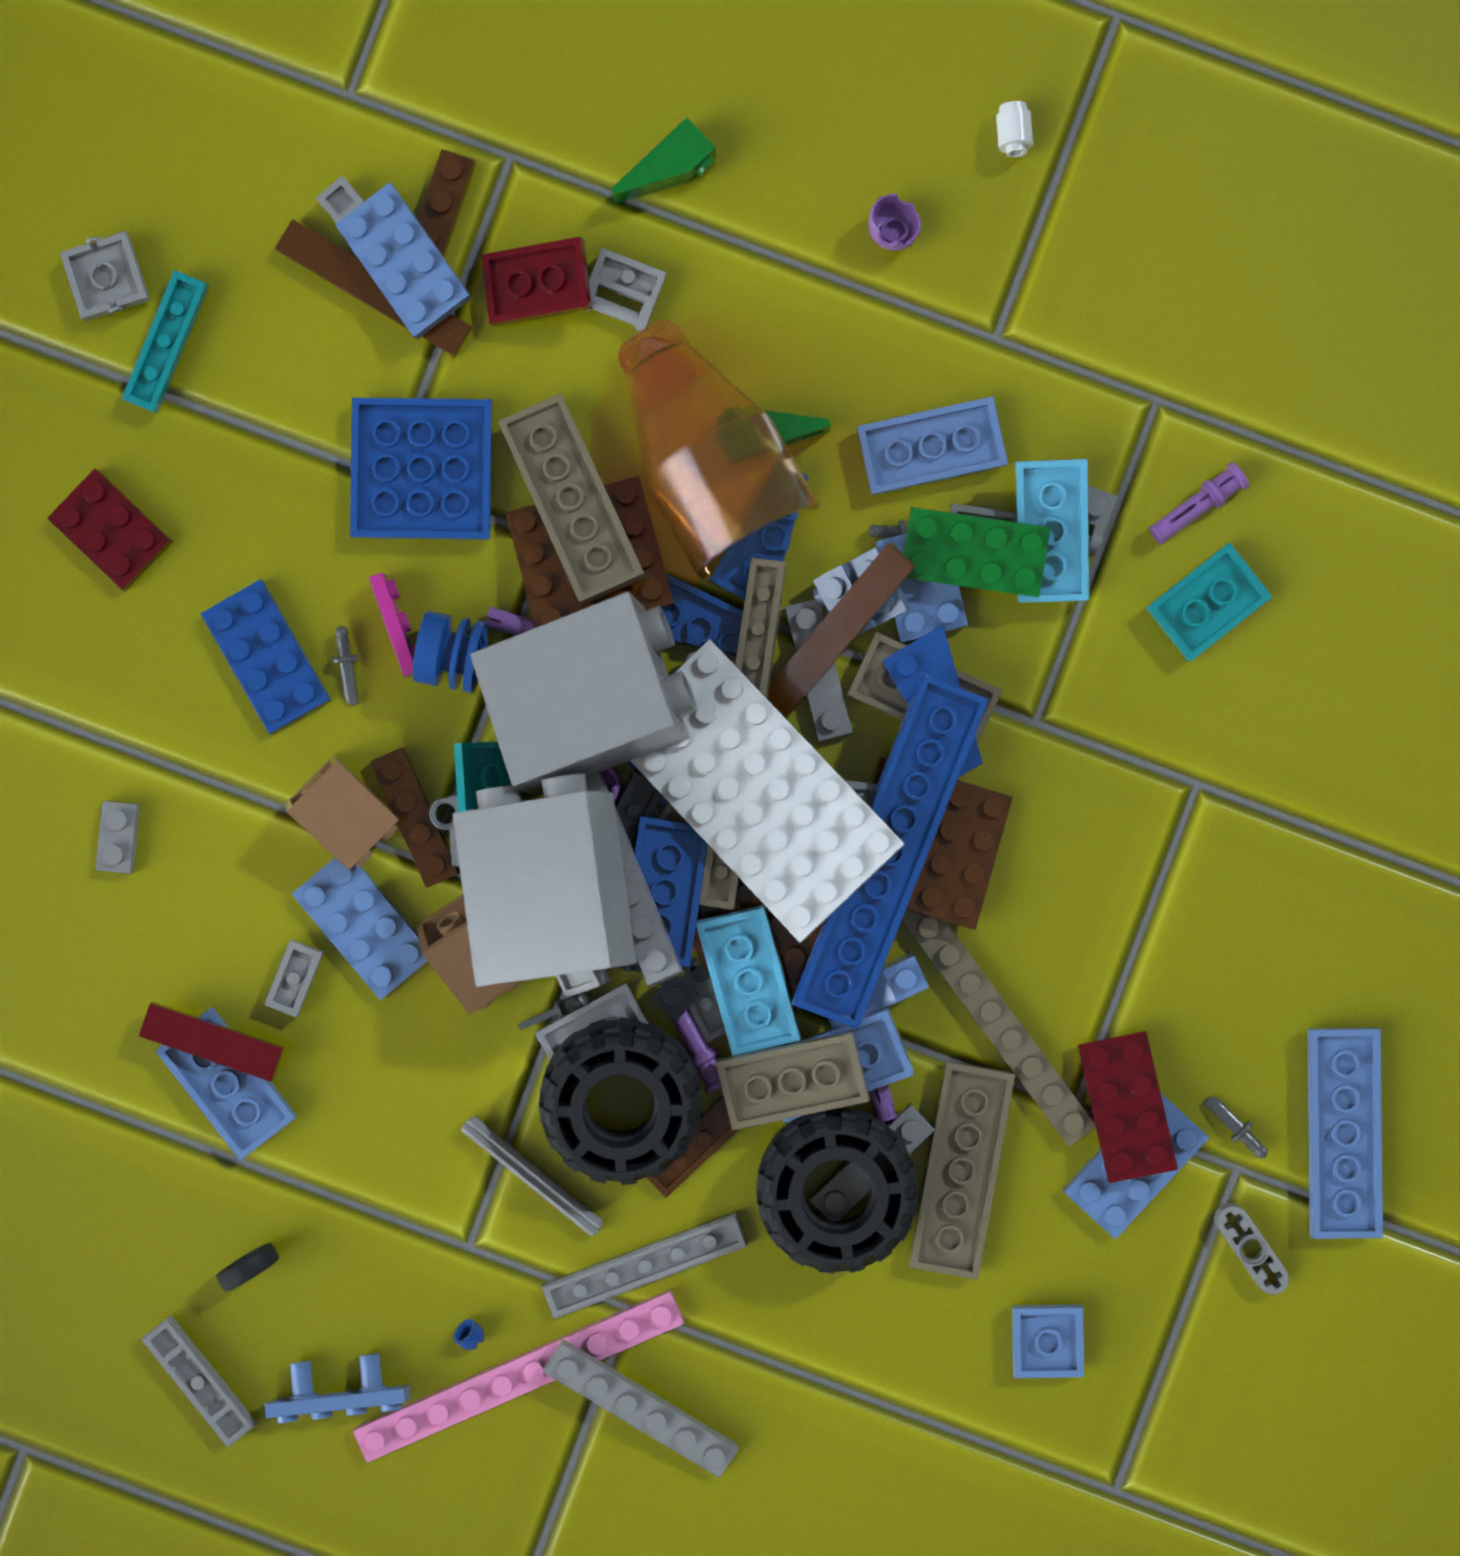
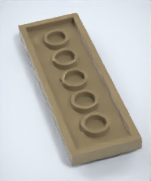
M558 394L498 421L580 605L588 604L646 578L562 394Z
M945 1060L933 1126L935 1131L932 1132L909 1259L910 1268L978 1280L1015 1074L1013 1072Z

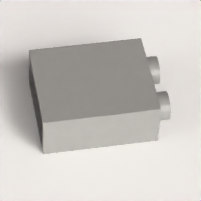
M626 592L470 654L512 787L532 797L543 794V779L574 774H585V777L690 738L683 716L696 712L697 705L685 674L679 671L668 675L660 651L674 646L675 642L668 620L659 605L646 610L630 592Z
M585 774L543 779L544 798L521 802L520 790L512 786L476 791L478 809L452 814L476 987L637 963L613 792L587 791Z

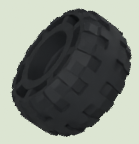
M625 1017L608 1021L602 1019L590 1023L588 1027L578 1032L575 1031L565 1039L563 1044L553 1054L546 1067L539 1098L540 1119L546 1139L552 1150H556L562 1157L564 1164L575 1172L580 1171L590 1176V1180L604 1184L606 1181L621 1182V1185L636 1184L637 1180L646 1177L654 1178L666 1172V1168L675 1160L679 1161L688 1150L692 1138L696 1135L702 1106L700 1081L695 1065L679 1041L673 1039L664 1029L652 1023L646 1024L636 1021V1018ZM613 1075H628L641 1080L650 1088L653 1094L654 1108L651 1116L643 1124L631 1130L615 1131L601 1126L591 1117L587 1107L589 1092L597 1082Z
M841 1107L803 1115L782 1127L764 1151L758 1168L756 1182L757 1204L760 1216L769 1236L777 1247H780L789 1255L790 1259L800 1265H807L818 1269L819 1272L831 1274L839 1271H850V1273L865 1270L866 1266L877 1261L881 1262L892 1254V1250L901 1240L905 1239L911 1229L919 1198L918 1179L914 1163L906 1146L884 1122L856 1108ZM880 1150L892 1163L894 1169L891 1172L883 1173L875 1157ZM830 1160L851 1161L866 1173L870 1182V1198L866 1207L858 1215L845 1221L830 1222L817 1217L809 1209L804 1197V1187L808 1175L817 1166Z

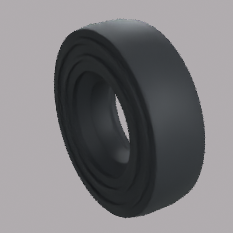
M266 1243L220 1271L216 1275L217 1280L224 1291L232 1290L269 1268L279 1259V1255L271 1243Z

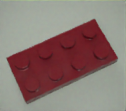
M1143 1031L1079 1044L1078 1050L1108 1183L1178 1170L1147 1032Z

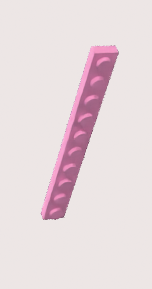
M671 1289L406 1404L400 1410L390 1411L354 1428L353 1433L368 1463L555 1381L554 1378L544 1373V1366L562 1339L600 1361L683 1325L684 1318Z

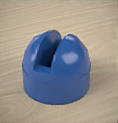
M466 1319L457 1327L453 1339L463 1349L469 1351L476 1350L478 1343H483L484 1331L474 1320Z

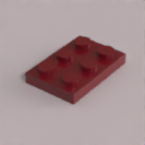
M581 237L481 255L489 324L493 326L592 309L585 241Z
M96 468L47 517L52 524L123 591H127L173 543L153 521Z

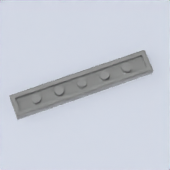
M734 1211L543 1283L542 1289L553 1319L744 1248L748 1246V1242L738 1215Z

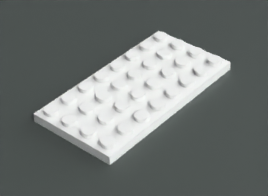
M709 639L675 672L682 671L685 674L697 705L696 712L683 716L690 738L630 761L787 930L802 943L905 844Z

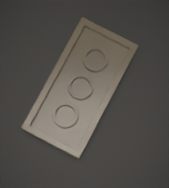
M876 632L847 696L903 721L908 706L884 667L882 660L906 645ZM956 669L962 689L989 699L975 734L978 744L1003 690Z
M854 1031L717 1059L715 1062L732 1130L861 1104L870 1100Z

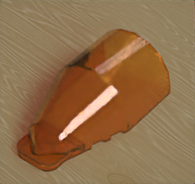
M658 320L621 345L618 352V360L627 376L646 484L700 578L710 575L706 568L709 562L747 535L789 514L800 510H815L820 507L818 500L770 415L757 406L741 389L729 381L713 364L693 348L677 324L669 320Z

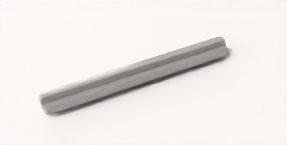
M471 1116L462 1127L464 1134L588 1235L594 1236L603 1226V1220L476 1116Z

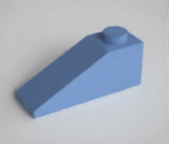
M911 952L883 966L864 1016L929 988L919 964ZM828 1018L832 1028L843 1024Z

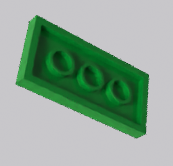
M910 507L903 554L916 564L917 567L907 578L1039 597L1051 527Z

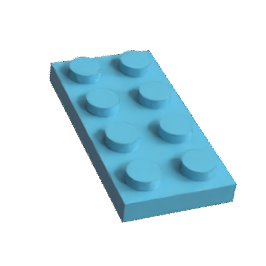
M1088 459L1015 462L1016 522L1051 527L1040 596L1032 597L1017 594V601L1019 603L1089 600Z
M763 904L697 920L696 927L732 1056L800 1041L801 1034L766 906Z

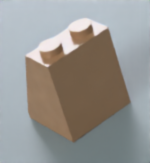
M333 755L285 803L287 813L348 870L354 865L358 868L361 867L373 854L370 849L379 839L385 842L398 828L395 825L399 820L398 817L336 755Z
M463 894L416 925L423 956L469 1015L476 1010L487 1008L494 1001V998L506 990L511 991L517 988L523 982L521 980L475 986Z

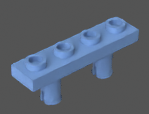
M380 1353L359 1356L362 1387L358 1388L357 1391L317 1395V1392H313L311 1361L295 1362L290 1364L293 1395L289 1396V1398L276 1399L266 1403L265 1415L266 1418L277 1417V1423L298 1421V1415L311 1413L312 1419H324L332 1417V1411L346 1410L347 1416L367 1413V1407L380 1406L381 1412L402 1409L401 1403H406L411 1399L410 1385L393 1387L382 1385Z

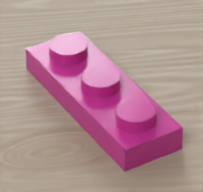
M381 572L370 576L369 580L403 676L409 678L413 675V660L416 644H411L408 632L412 631V626L406 611L400 612L396 599L401 598L395 579L389 580L388 576Z

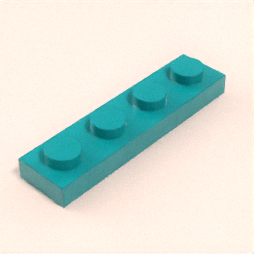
M173 271L121 399L158 414L210 287L207 283L178 271Z

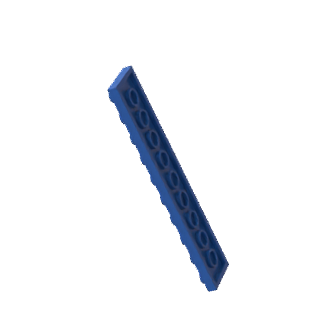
M921 673L869 805L905 845L822 923L791 1003L794 1006L859 1029L989 699L928 674Z

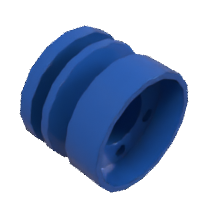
M427 611L420 625L414 652L413 682L438 686L444 673L447 672L449 673L450 689L457 690L463 677V691L474 693L479 681L470 654L489 647L488 623L477 620L471 634V620L463 618L457 632H453L451 615Z

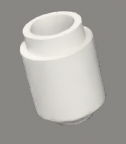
M1010 101L1000 105L999 113L996 115L999 151L1006 153L1008 157L1024 156L1027 154V150L1033 147L1031 111L1027 109V104L1023 101Z

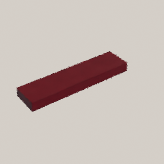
M155 1002L149 1004L139 1033V1037L270 1082L274 1080L285 1048Z

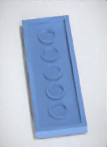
M1307 1028L1310 1236L1313 1239L1383 1238L1381 1029Z

